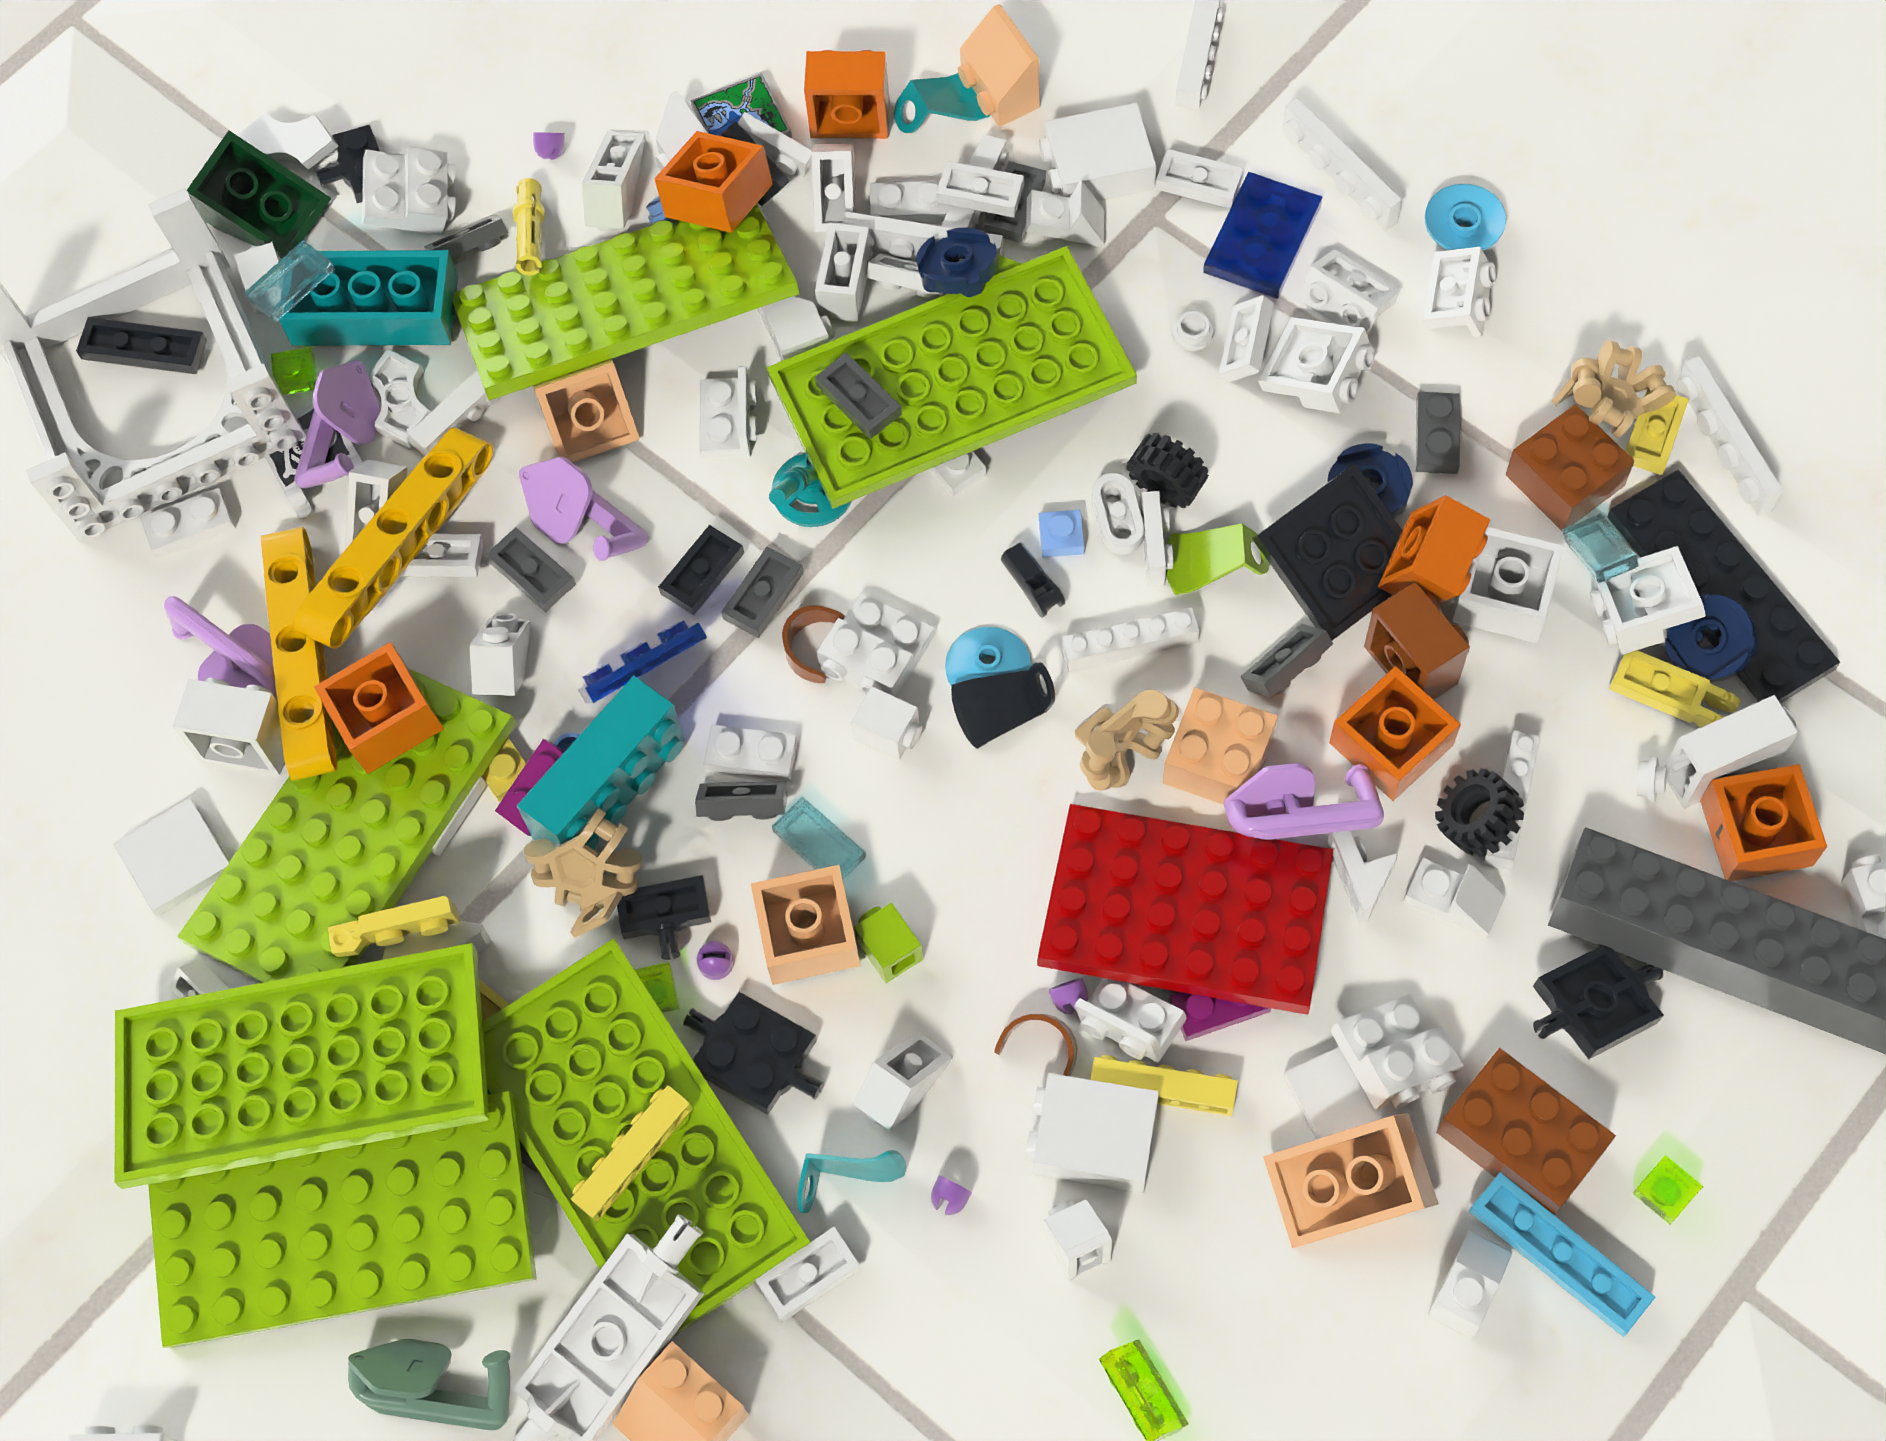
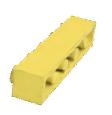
M1102 1055L1100 1058L1094 1057L1090 1080L1159 1091L1157 1104L1227 1116H1232L1238 1080H1232L1231 1076L1225 1074H1216L1215 1077L1208 1076L1195 1069H1188L1186 1072L1174 1070V1067L1164 1064L1157 1067L1147 1066L1145 1062L1140 1060H1130L1129 1062L1117 1061L1116 1057L1110 1055Z
M669 1085L664 1090L659 1089L650 1100L652 1104L645 1112H639L631 1122L632 1128L626 1135L621 1134L616 1138L611 1146L613 1150L606 1158L601 1157L594 1164L591 1176L586 1181L584 1179L581 1180L572 1192L574 1196L571 1200L594 1221L598 1222L693 1110L690 1102Z

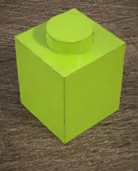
M893 903L888 904L882 909L878 906L868 910L859 918L858 924L854 926L858 944L885 983H888L923 960L920 942Z

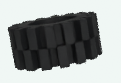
M1153 433L1152 436L1147 434L1127 462L1126 469L1130 471V478L1138 480L1136 485L1140 489L1145 488L1148 490L1147 492L1159 491L1160 502L1163 504L1168 501L1170 507L1176 508L1179 505L1181 508H1186L1187 505L1190 506L1209 476L1207 474L1208 468L1202 466L1204 461L1201 457H1194L1195 451L1191 448L1187 450L1183 448L1181 441L1176 440L1175 443L1172 442L1171 436L1164 434L1161 437L1159 433Z
M1480 768L1478 774L1472 769L1466 771L1467 779L1460 775L1453 779L1457 784L1453 789L1448 785L1445 787L1443 792L1448 796L1446 799H1438L1436 805L1442 810L1435 812V819L1440 822L1437 824V827L1446 838L1466 854L1473 856L1475 853L1480 857L1486 856V849L1493 854L1500 851L1498 847L1499 842L1507 846L1512 841L1507 835L1510 831L1517 834L1521 827L1515 823V820L1524 819V812L1519 809L1524 806V803L1519 797L1520 794L1494 771L1490 772L1487 769ZM1490 801L1486 813L1476 822L1469 824L1473 812L1481 804Z

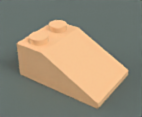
M1409 1113L1386 1117L1263 1156L1292 1248L1439 1204Z

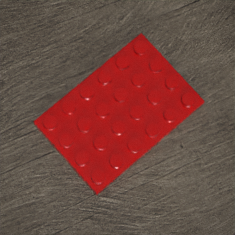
M1070 804L1040 942L1037 966L1308 1015L1334 849L1278 839L1265 840L1248 837L1232 831Z

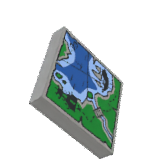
M762 73L690 100L695 116L709 134L720 136L733 122L736 121L738 123L743 113L746 112L792 139L791 129Z

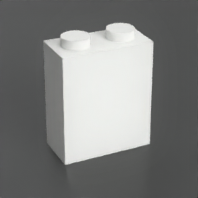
M1137 102L1045 121V137L1039 138V148L1043 162L1050 161L1052 170H1048V179L1052 194L1059 193L1060 196L1070 198L1080 181L1087 186L1097 201L1155 189L1156 163Z
M1775 695L1681 736L1664 767H1667V783L1683 809L1700 803V799L1713 779L1776 768L1798 734L1793 714L1788 708L1782 707Z
M1048 1073L1046 1088L1037 1086L1034 1099L1033 1114L1041 1115L1038 1132L1029 1131L1025 1159L1033 1160V1175L1143 1194L1159 1091Z

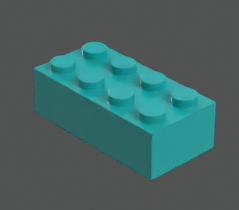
M449 250L289 251L279 321L292 346L451 345L455 312L453 297L457 291L458 275Z
M633 675L517 805L532 839H547L551 841L552 846L557 847L579 836L598 808L606 813L604 818L616 826L624 817L627 805L637 794L642 795L651 787L655 780L656 772L665 762H672L683 748L685 738L674 704ZM593 832L585 844L595 850L600 836Z

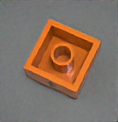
M871 50L806 51L804 95L810 138L888 139L890 96L886 52Z
M696 131L654 178L665 217L730 233L736 229L773 185L763 145Z
M1447 495L1412 511L1378 587L1395 595L1416 582L1424 592H1430L1439 604L1460 596L1470 582L1471 573L1468 570L1473 559L1481 554L1487 543L1488 536L1485 535V531L1490 519Z
M391 642L314 686L349 751L367 774H370L444 729L408 666Z
M1395 666L1334 721L1329 744L1352 765H1366L1375 786L1394 801L1454 746L1461 724Z
M1800 764L1713 779L1700 799L1726 880L1735 881L1813 867L1828 847Z

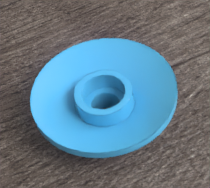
M1455 184L1441 189L1430 199L1426 207L1424 220L1429 235L1441 247L1447 250L1481 247L1484 251L1495 245L1503 235L1506 225V213L1500 200L1485 188L1472 184Z
M980 627L961 635L950 647L945 662L946 676L951 687L953 684L965 680L1025 671L1031 667L1030 655L1024 643L1013 633L997 627ZM984 656L995 657V661L991 664H984L980 659Z

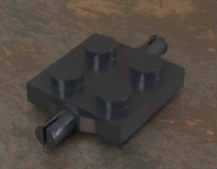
M1602 945L1538 977L1533 988L1549 1007L1551 1014L1535 1020L1533 1029L1535 1033L1540 1031L1538 1037L1541 1039H1545L1549 1035L1564 1029L1589 1060L1658 1024L1664 1014L1650 998L1646 986L1662 979L1664 976L1663 969H1656L1657 967L1647 964L1637 970H1633L1620 960L1612 948Z
M738 992L725 1013L715 1021L694 1008L689 1011V1015H686L683 1025L705 1036L703 1045L692 1060L707 1081L767 1115L780 1096L789 1091L791 1087L800 1090L814 1100L818 1098L825 1083L802 1071L805 1058L817 1042L816 1034L741 992Z

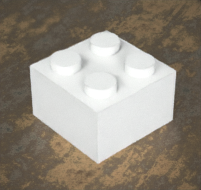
M1487 527L1485 535L1488 536L1487 543L1481 554L1474 558L1468 570L1471 573V579L1465 591L1458 598L1452 622L1537 643L1546 621L1564 546Z
M206 678L205 681L188 679L172 727L196 759L201 762L280 775L284 763L278 704L272 692L258 685H248L246 688L234 687L216 678Z

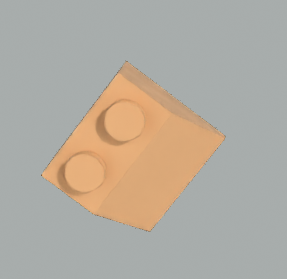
M998 4L992 7L961 46V66L957 70L963 85L966 88L972 87L976 92L977 102L982 112L986 116L991 115L996 124L1001 127L1040 108L1039 58L1002 6Z
M612 359L533 386L559 457H565L574 463L640 440Z
M671 1341L638 1378L612 1424L630 1441H727L749 1414L736 1398Z

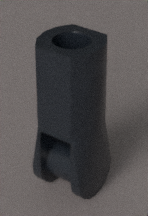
M1019 542L1004 551L1000 559L1002 564L1022 589L1041 618L1045 617L1047 610L1056 604L1059 607L1065 605V598L1061 590L1044 572L1024 543ZM1043 586L1046 591L1037 595L1034 590Z

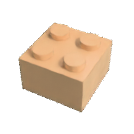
M1194 687L1164 763L1163 784L1223 804L1227 797L1263 768L1274 739L1278 715Z
M840 865L751 883L767 969L772 985L861 966Z

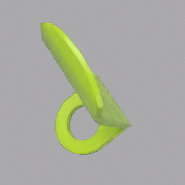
M1243 523L1195 533H1172L1167 544H1172L1173 569L1166 570V576L1173 593L1179 595L1193 592L1243 566L1257 575L1267 573L1270 563L1260 551V564L1255 561L1252 555L1251 543H1255L1252 538L1257 533Z

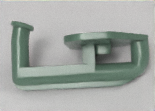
M401 1339L351 1354L348 1357L349 1389L356 1399L380 1414L483 1430H498L507 1422L509 1415L510 1368L508 1361L511 1355L506 1350H497L483 1358L482 1365L488 1370V1397L436 1390L451 1364L452 1354L450 1349L440 1343Z

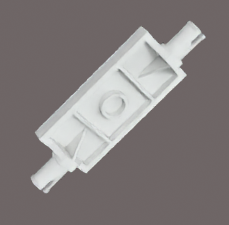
M678 1214L655 1248H649L634 1234H627L512 1389L527 1403L529 1408L527 1413L529 1419L513 1441H549L552 1436L557 1437L559 1434L570 1441H597L625 1403L638 1378L661 1354L705 1294L683 1276L678 1268L680 1261L697 1238L703 1234L697 1226L691 1227L692 1222Z

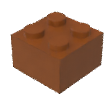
M1575 404L1513 450L1505 475L1564 532L1626 485L1635 461L1598 425L1590 422L1589 416Z
M1416 582L1373 608L1364 648L1386 674L1396 666L1433 700L1458 685L1470 649L1469 641L1464 631L1458 625H1452L1441 613V607L1437 599L1430 592H1424Z

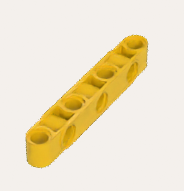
M450 428L433 449L418 463L301 603L294 617L293 626L295 631L330 648L336 649L340 647L360 622L373 610L406 570L412 559H415L425 547L429 538L439 530L462 502L469 490L484 474L493 456V445L458 428Z
M303 526L261 535L264 581L283 754L290 779L295 781L337 771L333 720L314 686L328 679L324 644L296 632L293 626L294 617L299 606L316 587L313 555L308 534Z

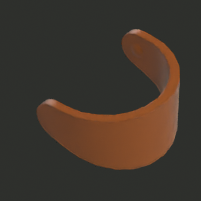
M810 605L799 608L787 618L783 626L782 640L786 660L795 674L810 682L825 683L827 676L821 671L802 664L792 653L791 645L795 636L805 626L816 622L835 623L838 618L843 620L844 614L828 607Z
M1028 1014L1015 1019L1003 1030L994 1050V1053L997 1055L1001 1054L1012 1031L1021 1024L1031 1020H1041L1055 1026L1062 1033L1068 1047V1062L1063 1075L1071 1076L1077 1060L1078 1047L1073 1032L1065 1022L1048 1014Z

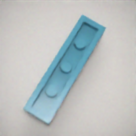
M1501 1172L1469 1210L1472 1215L1623 1337L1656 1298Z

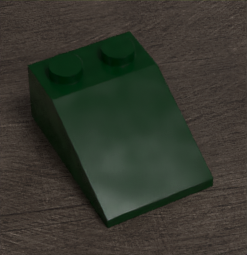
M230 130L225 134L187 188L188 193L206 223L253 246H262L272 242L278 256L286 261L288 260L289 251H296L331 201L330 196Z

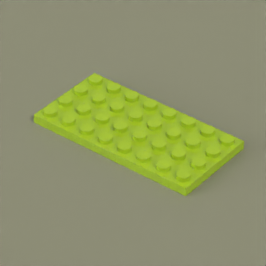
M756 204L732 233L679 220L672 222L666 220L658 221L651 226L630 233L619 234L613 239L592 246L581 247L574 252L560 257L545 259L542 261V268L535 275H523L518 271L507 272L495 279L477 285H468L454 293L453 304L488 401L793 297L800 294L797 281L761 210Z
M1067 246L994 275L992 279L984 284V290L977 296L966 297L961 293L946 294L767 367L768 376L812 468L817 473L818 480L832 509L1137 383L1135 370ZM845 353L856 361L901 406L902 415L872 439H869L815 384V376Z
M409 669L444 729L370 774H367L349 751L333 722L337 771L292 781L290 776L288 777L177 937L184 944L259 983L356 965L368 946H365L359 955L336 957L331 951L328 927L359 920L358 916L395 907L479 777H482L517 723L513 716Z
M614 938L482 1022L487 1087L491 1094L506 1091L513 1093L519 1139L600 1270L627 1234H634L649 1248H655L678 1214L692 1222L691 1227L697 1226L703 1232L680 1261L678 1268L683 1276L705 1294L672 1338L756 1283L755 1279L811 1243ZM669 1085L690 1102L693 1110L598 1222L594 1221L571 1200L574 1196L572 1193L574 1188L581 1180L584 1179L586 1181L591 1176L594 1164L601 1157L606 1158L613 1150L611 1146L616 1138L621 1134L626 1135L632 1128L631 1122L639 1112H645L652 1104L650 1103L652 1096L659 1089L664 1090Z
M473 943L115 1010L114 1183L121 1189L489 1120L477 949Z
M506 1091L488 1095V1121L148 1184L162 1348L170 1349L537 1280L513 1093Z

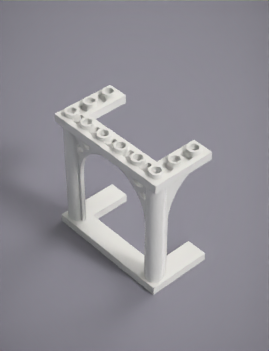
M186 187L147 204L153 218L174 251L25 316L0 282V355L10 366L46 457V461L26 469V473L32 486L78 542L86 538L96 537L102 534L104 530L126 520L136 519L144 512L163 503L176 501L185 493L201 486L211 485L218 481L219 478L238 469L253 466L258 460L265 458L264 456L276 451L288 450L297 442L306 439L301 424L276 384L227 274L226 269L230 268L228 260ZM192 285L226 363V392L218 412L210 424L197 437L186 445L165 455L131 460L112 457L97 451L88 445L78 434L44 350L81 334L88 317L113 320ZM232 417H243L249 423L232 432L224 428L225 422ZM100 463L101 465L94 472L88 467L90 464ZM115 470L123 471L121 482L102 490V485L107 475Z

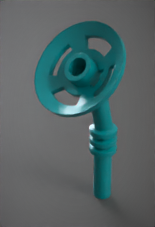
M806 453L789 459L779 468L772 482L769 500L785 519L796 525L804 527L824 526L839 519L848 510L852 501L832 509L818 480L816 471L812 466L807 465L809 459ZM798 499L805 504H817L818 512H801L791 507V505Z

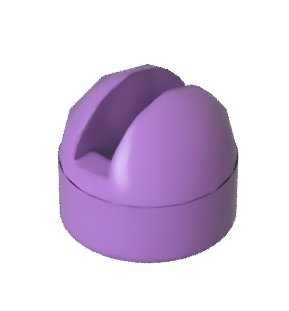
M533 132L534 151L540 158L554 160L563 153L565 133Z
M711 941L705 943L699 949L697 965L704 977L711 980H720L730 974L734 966V959L728 946L722 942ZM710 954H725V959L717 957H704Z
M1083 978L1074 979L1049 989L1053 1004L1057 1010L1064 1014H1073L1074 1005L1079 998L1088 1001V992Z
M939 1175L932 1188L931 1202L934 1208L938 1210L944 1200H947L949 1203L946 1207L945 1215H953L964 1208L972 1192Z

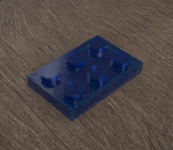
M1248 171L1204 262L1203 273L1278 299L1322 206L1323 197Z
M685 620L678 621L657 633L660 641L651 647L646 641L620 654L619 656L623 663L611 668L609 663L603 664L582 676L586 684L577 690L586 704L597 702L623 687L633 675L638 678L706 639L707 636L699 622L687 625Z

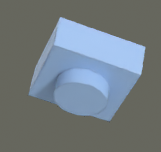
M1080 509L1038 513L1042 558L1084 554Z

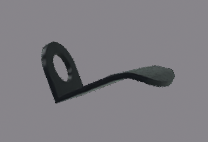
M1042 662L1033 663L1029 670L965 680L953 684L951 687L952 703L957 721L967 740L977 749L1048 712L1055 702L1054 685L1047 668ZM1040 674L1042 675L1045 681L1047 694L1044 692L1040 682Z

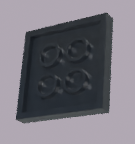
M1353 464L1252 539L1315 628L1327 631L1333 641L1373 611L1374 607L1392 596V594L1379 588L1378 585L1403 530L1356 464Z

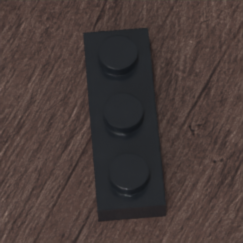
M88 317L76 352L81 360L197 374L207 339L201 331Z

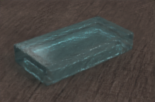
M303 240L248 288L244 294L250 303L276 323L334 271V267L330 260Z
M1602 513L1562 529L1565 542L1598 583L1639 567L1636 554Z
M803 796L772 825L773 832L815 870L840 865L842 880L866 858V852Z

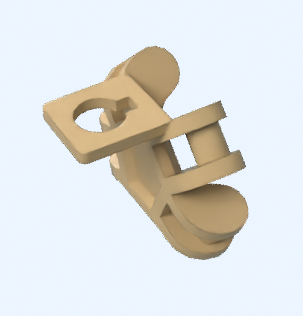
M1607 340L1601 347L1596 360L1582 358L1573 363L1571 379L1555 396L1552 402L1557 406L1574 394V400L1577 404L1592 409L1589 416L1590 422L1598 425L1602 420L1612 426L1610 433L1620 438L1628 430L1633 420L1643 413L1655 411L1669 404L1676 397V392L1673 386L1666 385L1663 379L1666 373L1661 365L1650 366L1636 375L1642 360L1640 348L1629 346L1627 349L1620 348L1618 342ZM1615 364L1619 365L1618 378L1611 377ZM1649 388L1651 393L1639 399L1636 392Z
M1146 690L1140 692L1115 714L1108 708H1102L1075 730V737L1086 747L1080 761V769L1087 777V781L1092 788L1103 791L1111 787H1122L1128 783L1130 771L1125 757V752L1128 749H1132L1149 759H1158L1162 753L1160 745L1164 739L1169 740L1175 733V727L1172 723L1176 721L1179 709L1174 701L1159 691ZM1140 728L1149 731L1147 735L1140 733Z
M599 808L592 815L579 836L557 847L552 846L550 840L539 839L530 842L524 848L526 860L534 864V868L531 870V878L534 885L546 888L556 887L554 899L556 905L565 907L568 902L580 905L581 913L570 931L574 938L606 923L622 896L634 893L638 886L639 879L635 872L641 868L642 855L638 851L628 848L613 852L628 828L621 823L618 827L604 818L606 813ZM593 832L607 841L600 853H597L585 844ZM605 871L611 872V874L605 875Z

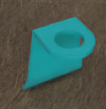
M958 73L947 77L910 80L897 99L894 109L896 125L903 133L916 132L929 113L967 121H978L990 117V115L986 116L982 112L977 102L976 92L972 87L966 88L963 85ZM908 101H911L915 106V117L910 124H907L903 118V108Z
M888 1150L874 1158L864 1159L806 1153L798 1187V1209L801 1213H808L815 1199L820 1172L872 1182H892L904 1177L907 1167L906 1161L896 1150ZM809 1178V1192L807 1198L805 1199L806 1185Z

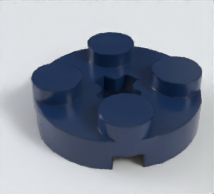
M954 228L946 231V238L935 242V237L933 236L924 242L917 252L916 263L923 289L927 292L943 294L961 293L966 297L977 296L984 290V284L992 279L998 270L999 257L996 245L990 242L988 234L979 229Z
M1372 443L1358 444L1345 449L1330 468L1327 483L1351 465L1356 464L1365 478L1369 477L1372 483L1379 482L1380 486L1376 487L1375 492L1393 518L1401 515L1406 509L1413 486L1412 473L1404 458L1397 453L1393 456L1389 452L1382 451L1383 446Z
M1701 594L1699 596L1704 605L1706 616L1668 628L1665 648L1671 662L1675 666L1711 680L1710 682L1723 681L1742 671L1756 652L1758 639L1756 637L1755 623L1750 613L1737 601L1721 595ZM1707 627L1713 631L1718 629L1721 631L1722 635L1718 638L1720 644L1715 648L1709 645L1703 648L1700 644L1705 638L1702 631Z

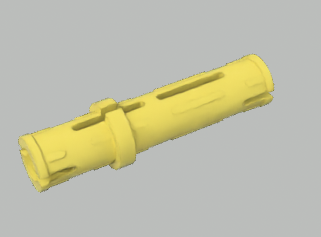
M525 178L518 182L519 186H516L517 203L513 208V218L517 223V260L515 265L519 273L530 276L537 274L540 268H542L541 224L545 218V210L541 204V184L535 179Z

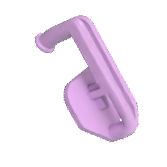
M359 360L322 370L318 375L313 392L314 411L295 474V483L301 488H311L334 481L345 475L349 476V471L354 469L351 459L343 453L337 454L335 460L325 463L334 429L357 445L369 444L376 436L377 430L374 425L381 410L366 368Z
M558 457L527 465L519 470V478L531 521L538 530L552 541L566 543L574 539L586 514L614 536L612 538L598 536L595 539L593 551L599 561H605L608 557H615L634 551L648 543V533L592 490L591 481L587 474L567 458Z
M169 596L166 598L164 609L172 626L173 635L180 640L188 639L194 635L214 650L199 667V681H205L206 678H216L225 681L230 686L246 688L248 685H258L270 690L277 700L270 633L258 625L243 624L236 627L228 635L179 597Z
M1292 763L1267 766L1261 769L1227 797L1223 803L1228 822L1235 831L1241 835L1265 840L1369 829L1379 826L1384 819V810L1375 784L1369 775L1368 767L1364 764L1353 766L1345 776V782L1349 786H1353L1359 800L1356 802L1313 806L1315 791L1314 774L1308 766Z

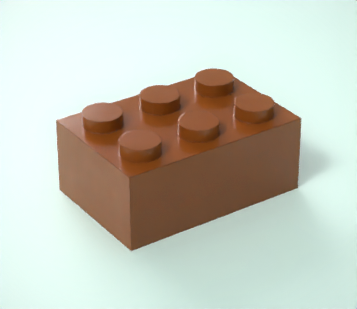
M1500 1047L1443 1117L1436 1132L1496 1178L1500 1172L1555 1216L1617 1136Z

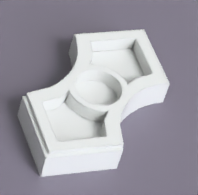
M265 112L237 134V136L275 161L294 160L301 163L308 170L338 147L336 141L315 114L299 122L283 123L274 120Z
M388 348L368 373L372 388L381 397V411L374 426L377 433L411 450L413 446L407 434L431 413L417 398V387L424 370L421 364Z

